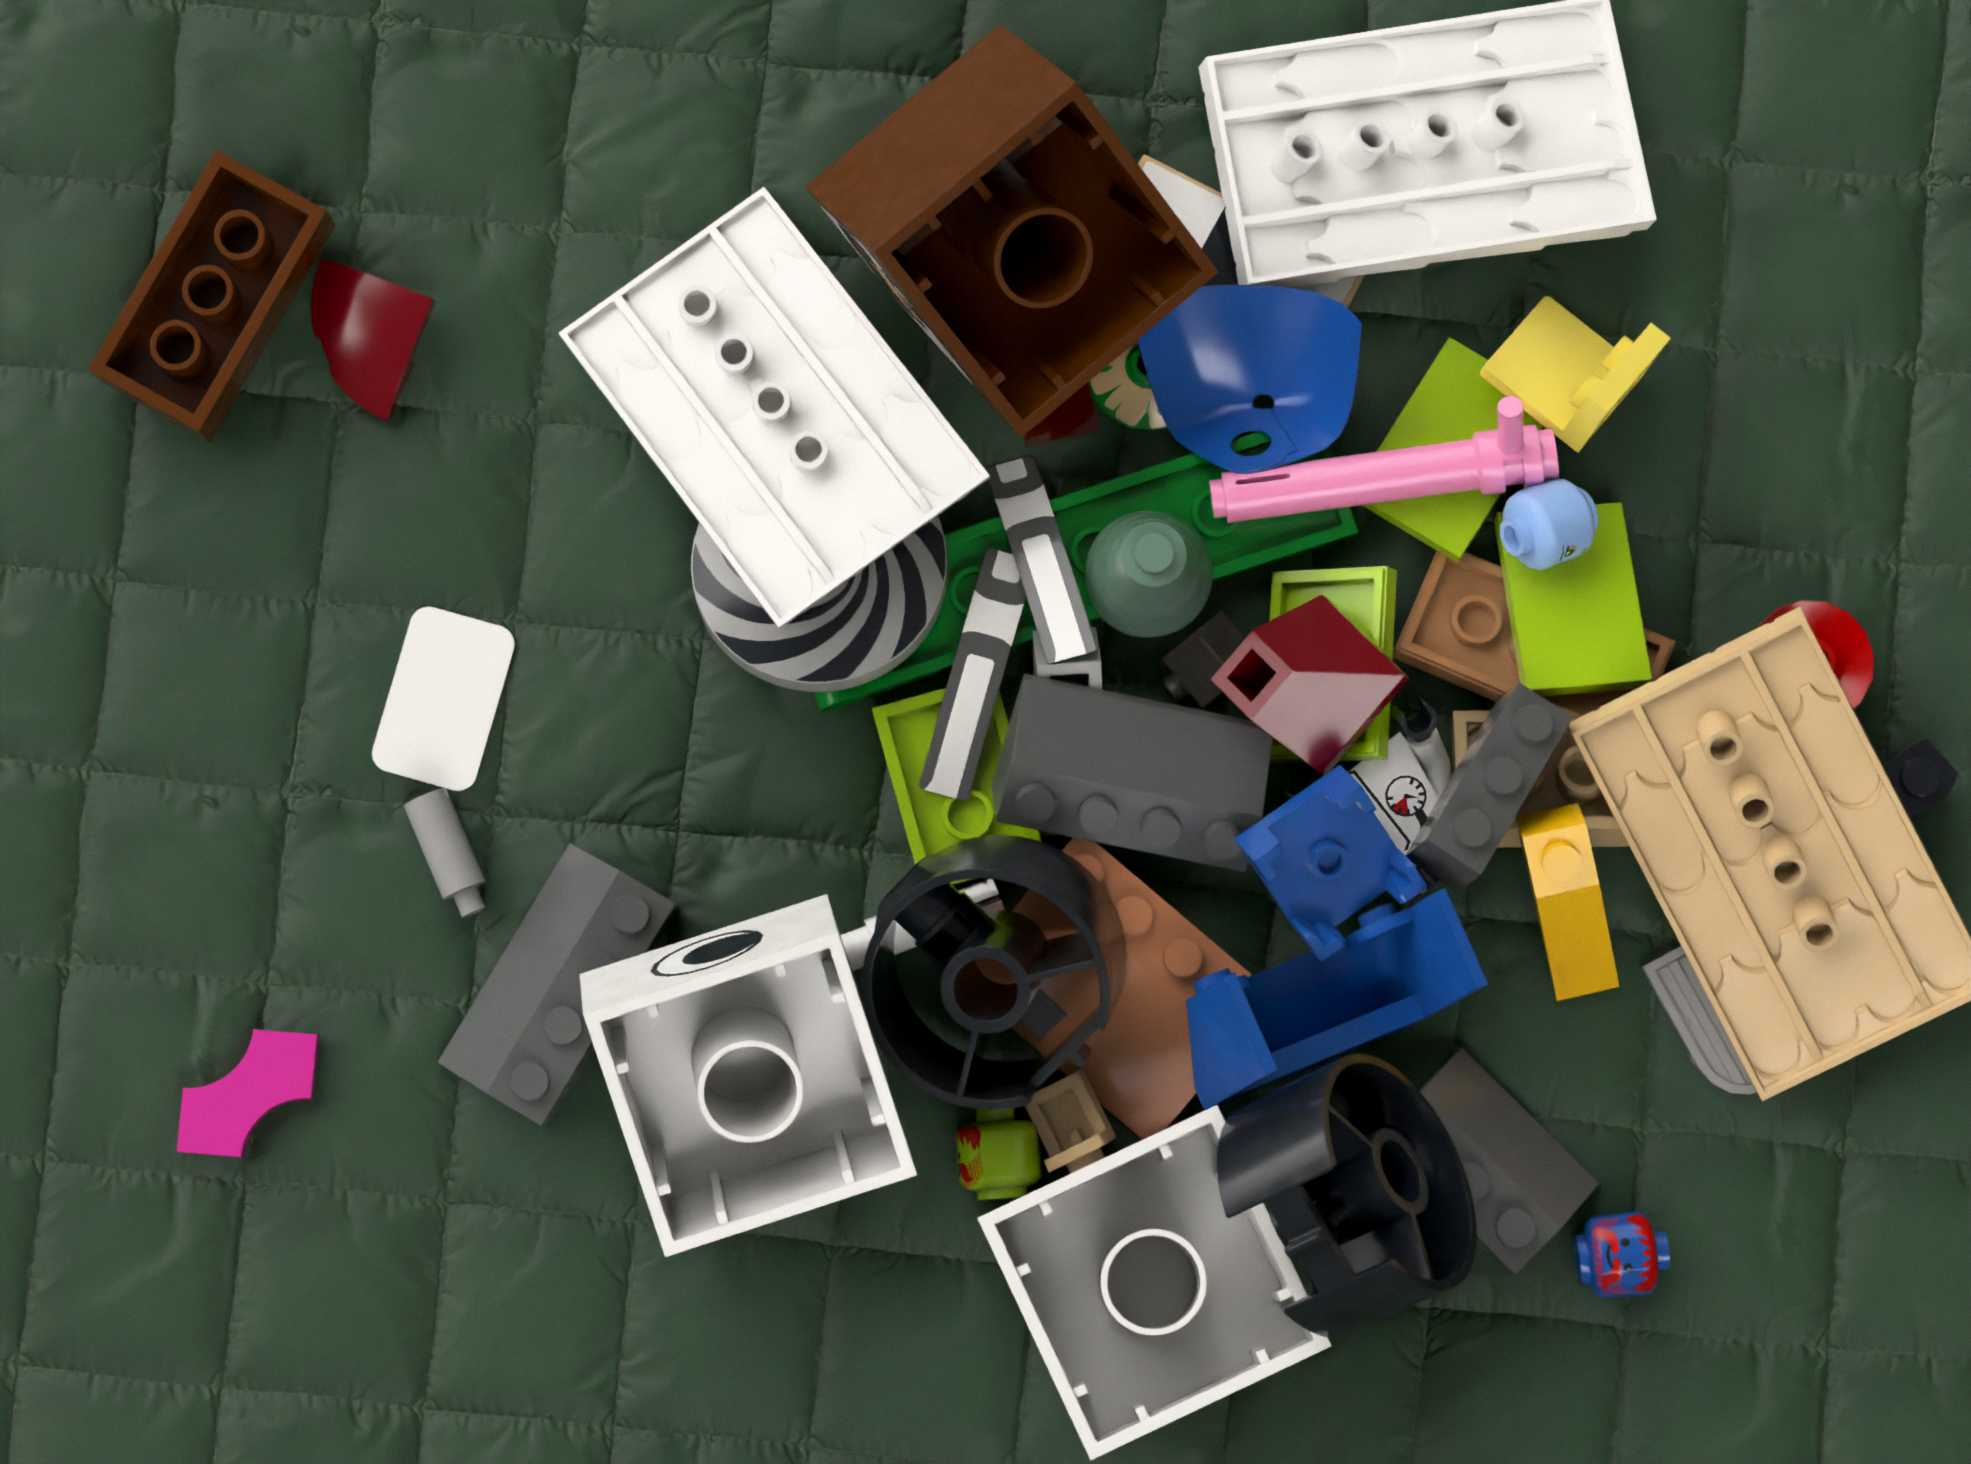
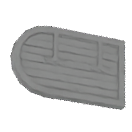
M1682 946L1641 967L1686 1047L1691 1062L1696 1065L1711 1085L1730 1094L1750 1095L1757 1093Z

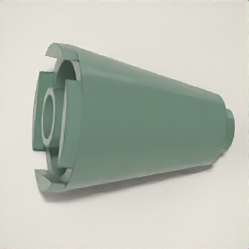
M1159 511L1133 512L1111 522L1094 540L1085 564V583L1093 608L1109 626L1131 637H1159L1182 630L1200 614L1207 602L1212 586L1213 571L1211 558L1199 534L1183 520Z

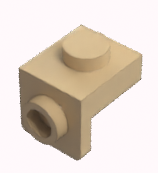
M1083 1069L1035 1092L1031 1102L1028 1105H1024L1032 1122L1036 1125L1038 1134L1050 1156L1044 1160L1049 1172L1066 1165L1071 1174L1105 1158L1100 1147L1117 1138Z

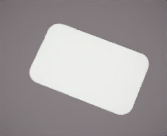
M423 607L413 614L372 749L373 761L381 770L454 791L465 790L475 782L514 651L515 642L511 632L499 625L435 607Z

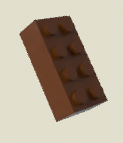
M215 150L88 370L104 385L211 443L336 227L327 210Z

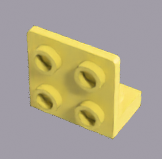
M1545 296L1485 363L1480 371V375L1506 397L1514 396L1519 398L1523 403V410L1545 428H1552L1554 435L1579 453L1641 380L1671 338L1653 323H1650L1635 342L1624 335L1613 347L1553 298Z

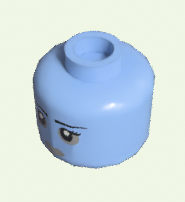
M1560 478L1546 480L1543 484L1525 488L1508 498L1503 509L1502 523L1500 525L1501 541L1507 552L1515 556L1528 568L1547 570L1575 559L1590 549L1598 527L1597 508L1590 495L1570 481Z

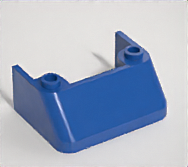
M1446 888L1434 892L1410 908L1398 913L1393 902L1359 916L1357 919L1361 929L1344 938L1346 944L1322 962L1311 951L1249 977L1246 975L1237 977L1235 972L1231 974L1229 968H1226L1194 982L1193 986L1197 994L1186 1000L1194 1088L1204 1111L1215 1105H1218V1107L1403 1031L1488 985Z

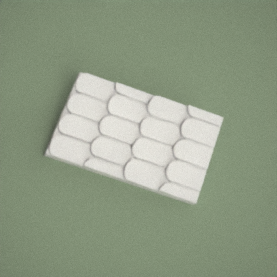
M1566 0L1207 56L1198 67L1202 90L1205 93L1204 101L1213 148H1215L1214 155L1223 204L1226 207L1225 215L1234 262H1236L1235 269L1238 285L1290 288L1338 282L1342 277L1418 269L1427 266L1429 263L1542 250L1547 245L1622 237L1629 235L1632 231L1647 230L1657 220L1610 0Z
M765 187L748 197L559 332L560 337L779 629L807 611L812 605L851 577L857 575L865 567L904 539L910 537L922 526L990 478L985 468Z

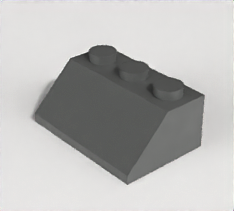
M1461 1047L1419 1091L1442 1121L1463 1164L1474 1202L1477 1244L1508 1275H1516L1564 1226L1599 1185V1182Z

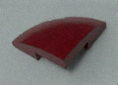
M321 258L312 288L311 318L314 336L321 340L324 352L331 364L328 371L342 390L361 408L389 423L414 366L411 362L436 303L432 298L405 287Z

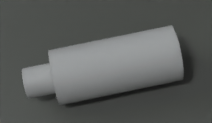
M441 788L426 793L406 803L404 809L443 900L454 898L462 918L484 910L486 907L477 888L486 883L447 789Z

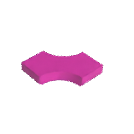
M253 1029L249 1048L234 1070L212 1084L195 1088H183L177 1152L244 1158L252 1132L268 1113L289 1102L314 1099L320 1035Z

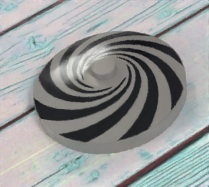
M936 516L910 537L904 539L781 629L776 626L700 523L698 524L693 541L691 576L698 609L706 628L722 651L736 664L754 676L777 686L808 692H828L852 688L875 680L893 670L919 647L935 624L942 608L948 580V558L945 536L938 516Z

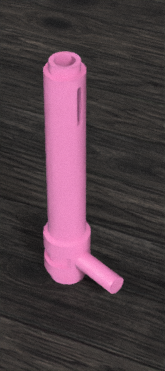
M1507 396L1502 398L1497 406L1498 430L1474 432L1472 439L1288 463L1249 474H1238L1231 471L1221 472V479L1209 480L1214 518L1226 517L1227 523L1474 490H1479L1483 496L1505 493L1506 486L1522 484L1523 489L1533 485L1543 484L1546 480L1559 478L1555 436L1552 428L1537 430L1535 424L1523 426L1522 401L1517 397Z

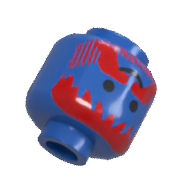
M1634 1211L1590 1217L1585 1223L1583 1233L1574 1234L1573 1236L1574 1259L1579 1285H1589L1593 1294L1599 1299L1606 1300L1651 1294L1657 1286L1659 1271L1670 1270V1252L1666 1232H1654L1651 1221L1642 1212Z

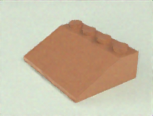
M1073 837L1062 851L1089 870L1111 898L1124 931L1127 964L1122 993L1105 1030L1102 1031L1098 1028L1085 1041L1092 1050L1086 1064L1079 1067L1072 1059L1068 1058L1058 1069L1066 1076L1083 1069L1100 1105L1143 1140L1165 1130L1196 1094L1186 1000L1197 994L1193 983L1226 968H1229L1231 974L1235 972L1237 977L1242 975L1249 977L1252 974L1094 841ZM1031 889L1011 911L1021 913L1035 922L1047 940L1080 932L1064 911ZM987 958L975 960L976 966L981 973L993 982L1001 984L1016 983V979L1008 967L1000 962ZM1096 966L1042 979L1039 987L1067 1013V1016L1042 1040H1039L1020 1020L1010 1028L1046 1058L1099 1006L1100 987Z

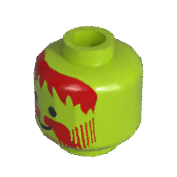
M1014 1108L976 1110L977 1122L963 1125L956 1132L955 1140L960 1184L969 1191H976L977 1201L1019 1198L1027 1195V1187L1038 1183L1042 1177L1040 1141L1036 1125L1030 1120L1015 1119Z

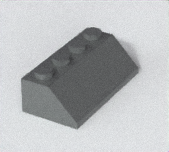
M1024 674L992 782L995 821L1245 872L1248 860L1234 841V838L1262 819L1273 736L1251 720Z
M569 843L437 1063L538 1125L548 1128L595 1051L583 1016L579 974L655 950L680 908L674 902L627 874Z

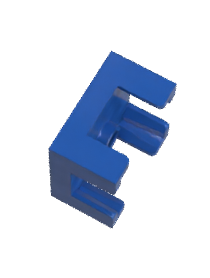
M1338 765L1234 838V841L1299 938L1321 962L1346 944V940L1336 930L1335 926L1386 890L1399 904H1403L1428 887L1413 863L1396 847L1376 817L1374 811L1377 809L1363 787L1341 765Z

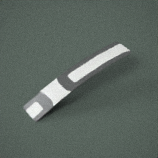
M1027 456L988 467L986 469L990 475L988 481L1012 549L1047 662L1052 664L1094 652L1097 648L1034 457Z
M992 548L987 549L921 775L919 783L921 789L962 801L969 798L1026 598L1013 554Z

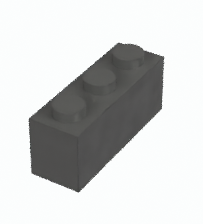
M1520 682L1517 683L1495 702L1405 856L1412 863L1457 892L1478 878L1487 866L1573 717Z

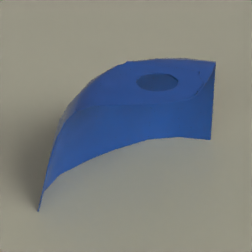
M1260 285L1202 286L1137 341L1159 412L1176 441L1198 456L1223 469L1238 474H1249L1272 469L1327 449L1340 436L1348 421L1354 399L1362 322L1344 304L1315 291ZM1258 395H1269L1274 401V407L1272 409L1253 407V401ZM1258 431L1265 433L1271 439L1270 447L1259 455L1241 456L1231 449L1232 441L1242 433Z

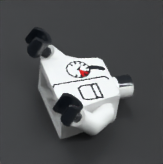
M1421 694L1416 695L1417 700L1420 702L1421 710L1414 719L1406 720L1404 714L1397 706H1394L1391 710L1392 719L1406 734L1407 740L1401 732L1397 733L1388 740L1387 760H1363L1348 771L1363 787L1377 809L1374 811L1376 817L1396 847L1404 855H1406L1452 777L1450 759L1436 729L1438 722L1437 712ZM1290 791L1283 793L1289 799L1296 796ZM1267 810L1265 817L1271 813L1270 810ZM1413 863L1428 886L1420 892L1424 894L1440 880Z

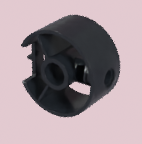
M1010 835L982 836L955 843L934 855L922 858L896 883L879 903L874 934L868 945L862 971L863 1004L872 1033L881 1050L902 1075L914 1085L941 1100L959 1106L986 1110L1008 1109L1028 1105L1036 1089L1068 1058L1072 1059L1079 1067L1084 1066L1092 1051L1085 1041L1098 1028L1102 1031L1105 1030L1122 993L1126 975L1127 951L1122 923L1111 898L1091 872L1077 860L1049 844L1030 838ZM986 878L1003 880L1027 887L1041 894L1064 911L1080 932L1047 940L1038 925L1023 914L1007 910L986 913L964 891L960 893L950 882ZM897 923L916 940L914 944L943 970L940 985L943 1005L955 1022L972 1031L967 1053L951 1046L934 1034L919 1019L906 999L895 967L894 937ZM987 958L1000 962L1008 967L1015 977L1016 983L1001 984L993 982L981 973L976 966L975 960ZM1096 966L1100 987L1099 1006L1045 1059L1039 1057L1026 1061L1006 1062L983 1058L989 1034L1005 1031L1020 1020L1039 1040H1042L1067 1016V1013L1039 987L1042 979Z
M1350 1054L1237 1108L1226 1120L1221 1130L1217 1149L1218 1183L1225 1215L1227 1218H1231L1261 1203L1267 1205L1274 1229L1286 1247L1284 1249L1286 1255L1289 1258L1295 1256L1301 1261L1312 1282L1314 1293L1289 1304L1284 1310V1313L1301 1327L1324 1337H1343L1459 1285L1468 1275L1476 1253L1477 1223L1473 1197L1463 1164L1451 1137L1432 1106L1416 1086L1392 1065L1368 1054Z

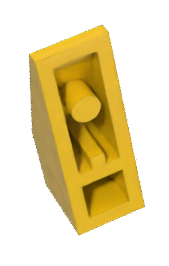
M1575 803L1515 817L1556 1000H1565L1619 987L1600 883L1586 821L1579 804Z

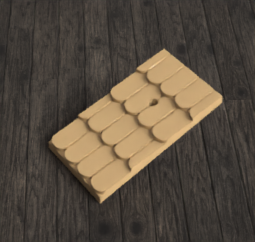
M1801 607L1774 619V622L1770 624L1766 623L1716 648V651L1712 653L1708 652L1659 677L1654 682L1651 681L1601 706L1596 711L1593 710L1570 722V732L1762 1101L1971 1001V935Z

